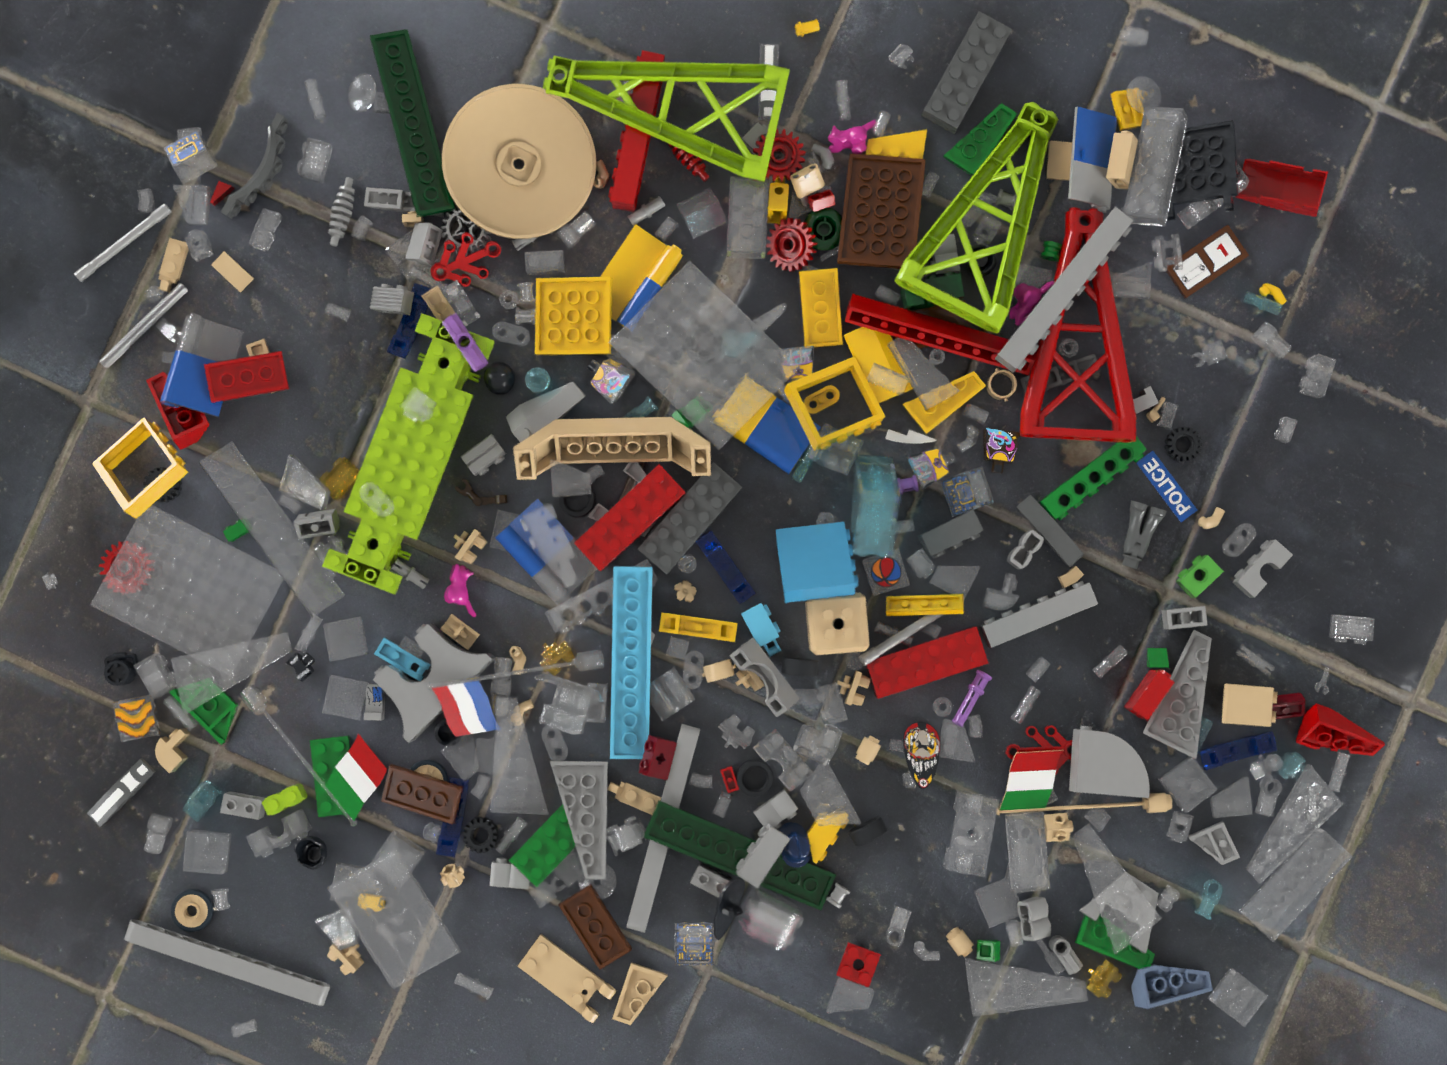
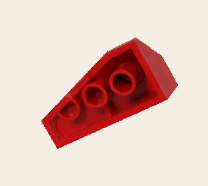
M162 372L147 379L146 382L173 441L182 450L198 442L210 424L205 413L181 405L179 408H174L160 403L168 377Z
M1317 703L1304 714L1296 737V743L1312 749L1319 750L1320 747H1326L1335 752L1338 749L1349 750V753L1368 756H1374L1385 746L1383 741L1338 712Z

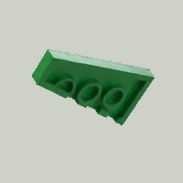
M1001 103L948 151L943 158L973 176L994 150L1017 113Z
M1084 915L1075 941L1076 944L1137 969L1151 966L1155 956L1149 949H1147L1146 953H1142L1130 945L1131 937L1109 922L1105 917L1099 915L1097 920L1094 921Z

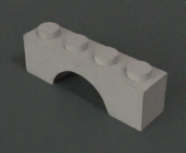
M754 638L745 642L729 655L741 671L748 670L754 672L762 679L766 687L765 703L776 717L786 712L800 700L799 696Z

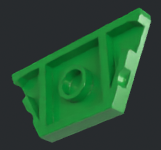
M207 678L169 692L220 745L225 743L238 704L212 678Z

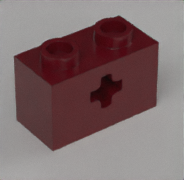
M648 735L644 745V755L639 764V773L649 777L668 780L677 742Z

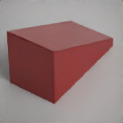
M218 181L210 203L216 206L235 188Z

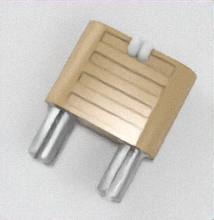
M811 164L790 176L796 195L801 199L803 206L809 205L807 195L817 190L818 193L825 191V183L817 164Z

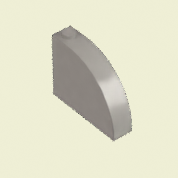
M1080 726V729H1073L1069 791L1149 798L1150 786L1145 765L1131 745L1113 734L1092 731L1090 726Z

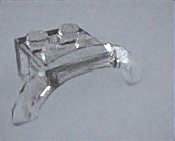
M543 673L535 676L534 679L557 685L552 704H544L539 723L570 734H582L592 700L603 701L599 691L550 674Z

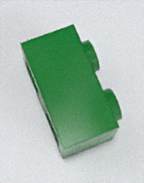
M239 519L233 526L229 525L225 528L226 530L223 533L228 542H233L252 531L247 520Z

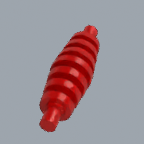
M668 144L670 148H673V154H677L676 159L678 161L682 160L681 164L683 166L688 165L686 169L688 171L693 170L692 174L694 176H700L704 182L710 178L705 172L706 165L704 163L700 164L702 162L701 158Z

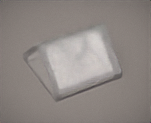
M711 188L676 204L693 238L727 222L719 200Z

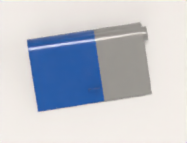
M1077 106L1075 107L1068 199L1091 204L1092 209L1095 208L1102 213H1106V210L1111 208L1112 184L1108 181L1106 175L1113 137L1117 129V117Z

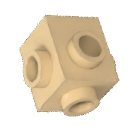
M1067 813L1044 815L1043 830L1046 842H1062L1070 839V832H1073L1072 820L1069 821Z

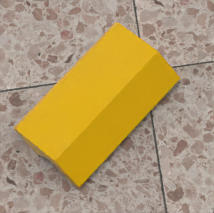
M864 327L844 335L853 357L855 356L878 403L885 402L914 389L891 335Z

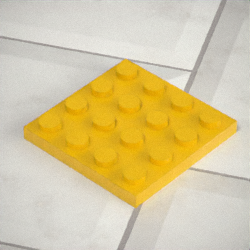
M611 277L536 278L535 355L611 354Z

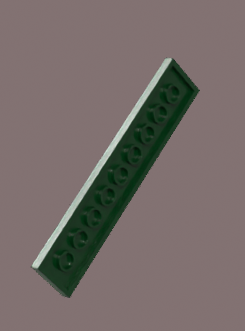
M408 29L370 35L374 57L416 217L452 211L455 207L444 180L442 158Z
M660 800L656 804L643 835L644 838L738 876L736 873L738 862L746 858L748 847L752 842H756V840ZM780 853L760 886L822 910L836 874L811 863H807L799 868L791 867L784 862Z

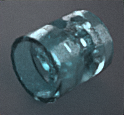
M539 367L532 368L526 374V385L534 394L543 395L552 388V378L545 369Z

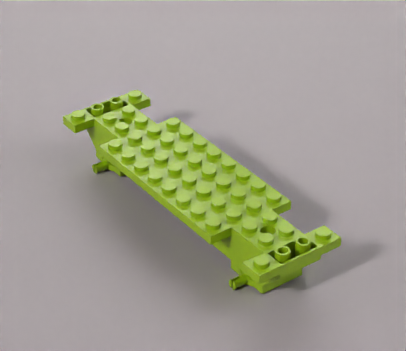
M423 313L420 316L415 332L432 338L427 354L425 355L420 352L418 360L423 362L419 374L400 367L344 509L345 513L361 519L357 532L350 530L349 533L352 535L348 534V538L353 539L348 555L329 548L322 567L395 595L403 576L389 570H391V565L394 564L398 557L407 561L410 560L411 553L401 550V543L404 536L415 540L419 537L474 396L462 391L463 385L468 379L479 383L481 375L471 372V366L456 346V343L443 325V321ZM468 331L488 360L495 341ZM469 338L461 341V347H467L470 344ZM448 359L449 366L442 369L440 366L441 362ZM373 539H376L378 541V547L372 550L370 548V542Z

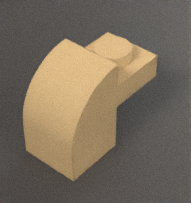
M186 728L175 729L169 735V738L167 736L161 737L156 744L155 755L157 761L168 773L175 772L188 759L178 748L190 735Z

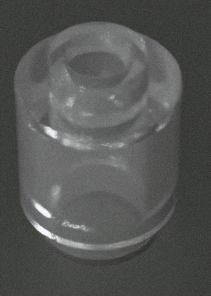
M1125 26L1124 29L1120 30L1119 41H1122V45L1146 46L1149 32L1141 27Z

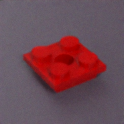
M848 942L836 976L869 987L881 954ZM857 959L864 962L863 967L860 969L853 967V962Z

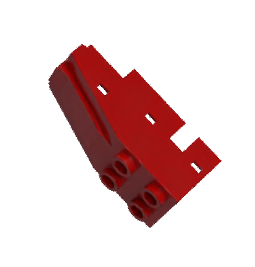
M1245 159L1238 181V196H1235V198L1278 210L1316 217L1328 172L1316 169L1309 172L1303 171L1304 167L1275 161H1269L1268 163Z

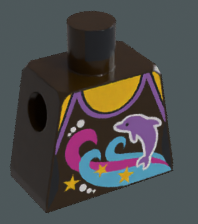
M992 428L983 429L984 460L993 461L991 472L1003 474L1004 463H1013L1021 439L1020 432Z

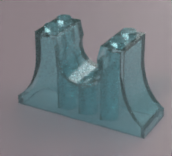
M854 455L850 529L853 532V553L859 556H867L868 554H874L879 557L893 556L896 519L900 503V491L893 457Z

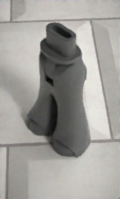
M1131 500L1129 527L1124 543V554H1122L1125 557L1122 565L1137 569L1139 561H1142L1147 552L1156 527L1167 513L1166 510ZM1146 510H1147L1146 518H1145V521H1144V524H1143V527H1142V531H1141V533H1140V526H1141V523H1142L1144 514H1145V512H1146Z

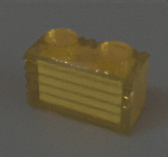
M341 457L338 458L332 465L334 468L330 472H325L319 479L321 482L318 485L335 501H339L355 484L360 471L347 457L343 459Z

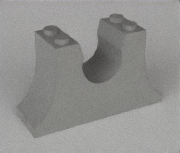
M434 623L421 625L416 630L417 635L414 637L419 647L431 659L432 668L426 679L415 681L393 665H382L374 673L376 677L373 680L389 695L401 714L404 726L403 738L408 743L416 740L443 712L441 703L431 687L475 680L496 659L491 653H474L458 646Z

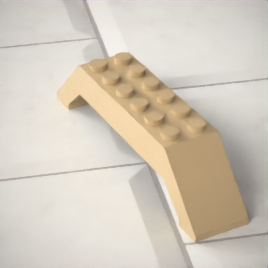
M672 417L555 419L514 447L517 480L537 479L538 475L556 464L673 461L691 472L692 476H711L710 442Z

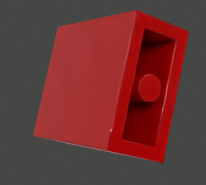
M1149 670L1124 708L1138 718L1149 720L1175 683L1170 679L1171 675L1164 670Z

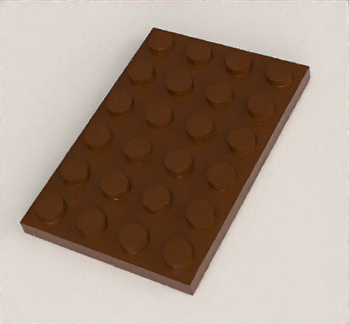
M849 154L837 264L901 268L904 260L917 245L926 159Z

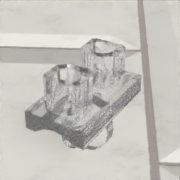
M735 714L725 719L719 726L724 732L721 737L727 741L724 747L727 748L729 745H732L736 749L740 745L746 749L752 743L751 739L755 731L749 726H746L742 732L736 728L741 720Z
M1264 753L1259 754L1258 761L1250 764V770L1255 780L1266 776L1267 780L1273 778V771H1278L1282 767L1281 757L1277 754H1270L1265 759Z

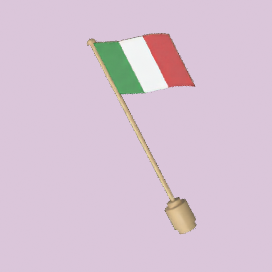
M1063 750L1016 752L1010 765L1006 792L1000 808H997L995 813L1000 815V813L1142 806L1143 809H1146L1147 813H1157L1171 810L1172 799L1170 794L1150 793L1149 798H1142V802L1046 807L1053 789L1057 763Z

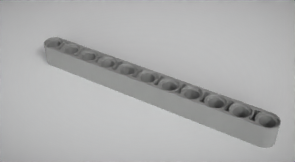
M682 724L669 777L666 780L661 798L662 802L677 808L680 806L700 733L699 728ZM652 840L649 842L626 928L644 933L668 847Z
M130 920L124 940L319 1006L325 1004L330 985L325 982L140 920Z

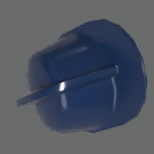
M789 822L784 824L779 831L787 835L790 840L781 852L782 858L791 867H802L808 863L811 857L810 843L806 830L797 823Z

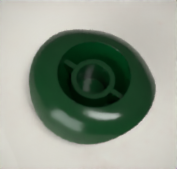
M824 208L817 212L811 211L804 222H807L806 228H812L810 235H816L812 242H816L817 245L812 247L824 251L838 247L842 216L832 208Z

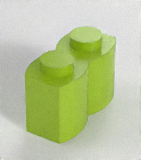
M295 784L285 788L282 792L268 796L263 800L262 804L267 815H275L288 807L301 803L308 795L303 784Z

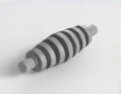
M346 177L345 184L339 187L340 192L337 193V199L334 200V206L331 208V212L334 214H330L332 221H330L329 227L333 229H329L328 234L331 235L330 245L335 247L338 246L339 239L345 235L342 231L347 230L348 226L345 224L350 222L348 217H352V211L350 210H353L352 202H354V197L352 195L355 194V190L352 188L353 179L350 177Z

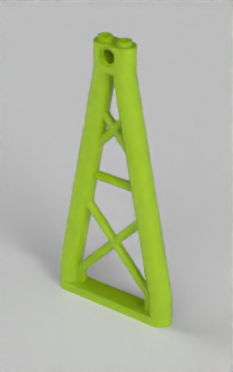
M555 55L553 59H549L547 66L549 76L548 78L545 77L543 89H546L547 94L569 98L734 174L765 182L790 69L769 64L577 61ZM558 73L565 75L561 80L555 79V76ZM575 80L611 81L616 90L606 95ZM620 81H629V82H627V83H625L624 85H622V83H621ZM644 81L667 82L659 118L639 110L627 92ZM697 82L715 112L686 130L666 122L674 83ZM706 82L760 84L721 107ZM765 89L777 92L761 157L750 153L726 114ZM621 96L624 102L617 100L616 98ZM720 119L743 156L695 135V133L715 120Z
M1034 102L1024 104L1015 124L904 260L895 278L896 284L991 333L1000 332L1009 313L1048 142L1058 123V118L1054 112L1047 111ZM1034 118L1038 119L1041 123H1037ZM1030 135L1031 138L1025 163L1023 166L1014 168L1011 157ZM1006 166L1007 170L1000 172ZM1022 174L1021 180L1019 181L1017 175ZM1010 177L1017 196L1012 215L978 199L990 183ZM975 205L1010 223L1006 243L973 252L962 223V218ZM956 227L966 255L924 267ZM1004 251L991 301L976 259ZM969 262L985 305L983 312L921 281L923 275Z

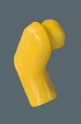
M1265 283L1259 288V293L1262 296L1272 295L1278 306L1286 303L1287 300L1279 287Z

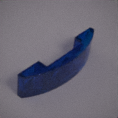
M414 283L411 292H414L410 315H403L397 332L392 337L387 353L406 359L418 335L415 329L422 313L426 314L428 308L421 295L432 288Z
M712 531L696 541L739 604L756 594Z
M1271 731L1218 744L1201 750L1199 753L1204 770H1209L1229 762L1277 751V746Z
M450 777L449 782L463 786L455 823L442 822L436 854L455 857L464 820L469 780Z

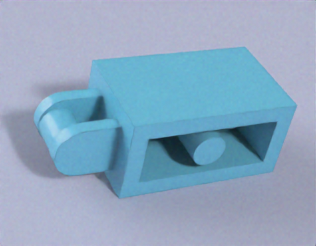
M759 603L741 613L754 639L760 647L764 646L769 657L781 651L776 641V638L780 637L778 633L781 630L776 621L771 622L769 616L772 614L767 605L763 606L762 603ZM773 641L775 646L768 649L766 644Z

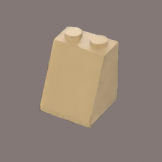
M1226 683L1224 685L1222 723L1271 727V723L1276 721V711H1272L1273 703L1277 704L1278 692H1274L1273 687Z

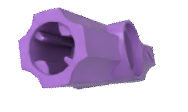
M456 313L450 315L442 322L474 372L482 369L489 363ZM469 338L470 344L467 347H461V341Z

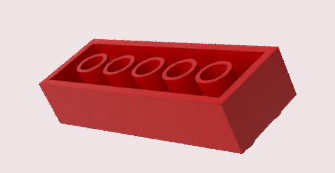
M659 464L576 540L574 544L602 572L673 507L686 492Z
M973 626L882 655L866 665L875 696L879 699L988 664V660L977 626Z

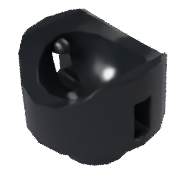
M307 652L303 656L295 653L286 664L294 667L297 679L303 682L314 672L311 665L315 660Z
M446 719L441 720L435 726L434 734L440 744L451 747L460 741L462 736L456 737L452 733Z

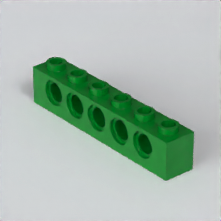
M1137 436L1135 442H1116L1039 501V504L1054 520L1058 518L1060 521L1068 515L1067 510L1071 507L1076 509L1083 503L1082 499L1087 495L1091 497L1099 491L1097 487L1101 484L1105 486L1114 480L1112 477L1117 472L1121 474L1129 468L1127 464L1131 461L1137 462L1144 457L1143 452L1147 449ZM1122 449L1127 451V459H1122L1120 457V451ZM1106 461L1112 463L1113 468L1111 471L1105 469ZM1091 472L1098 476L1096 483L1092 482L1089 478ZM1076 484L1082 486L1083 491L1081 494H1077L1074 491ZM1061 495L1065 496L1068 500L1066 506H1062L1059 503Z

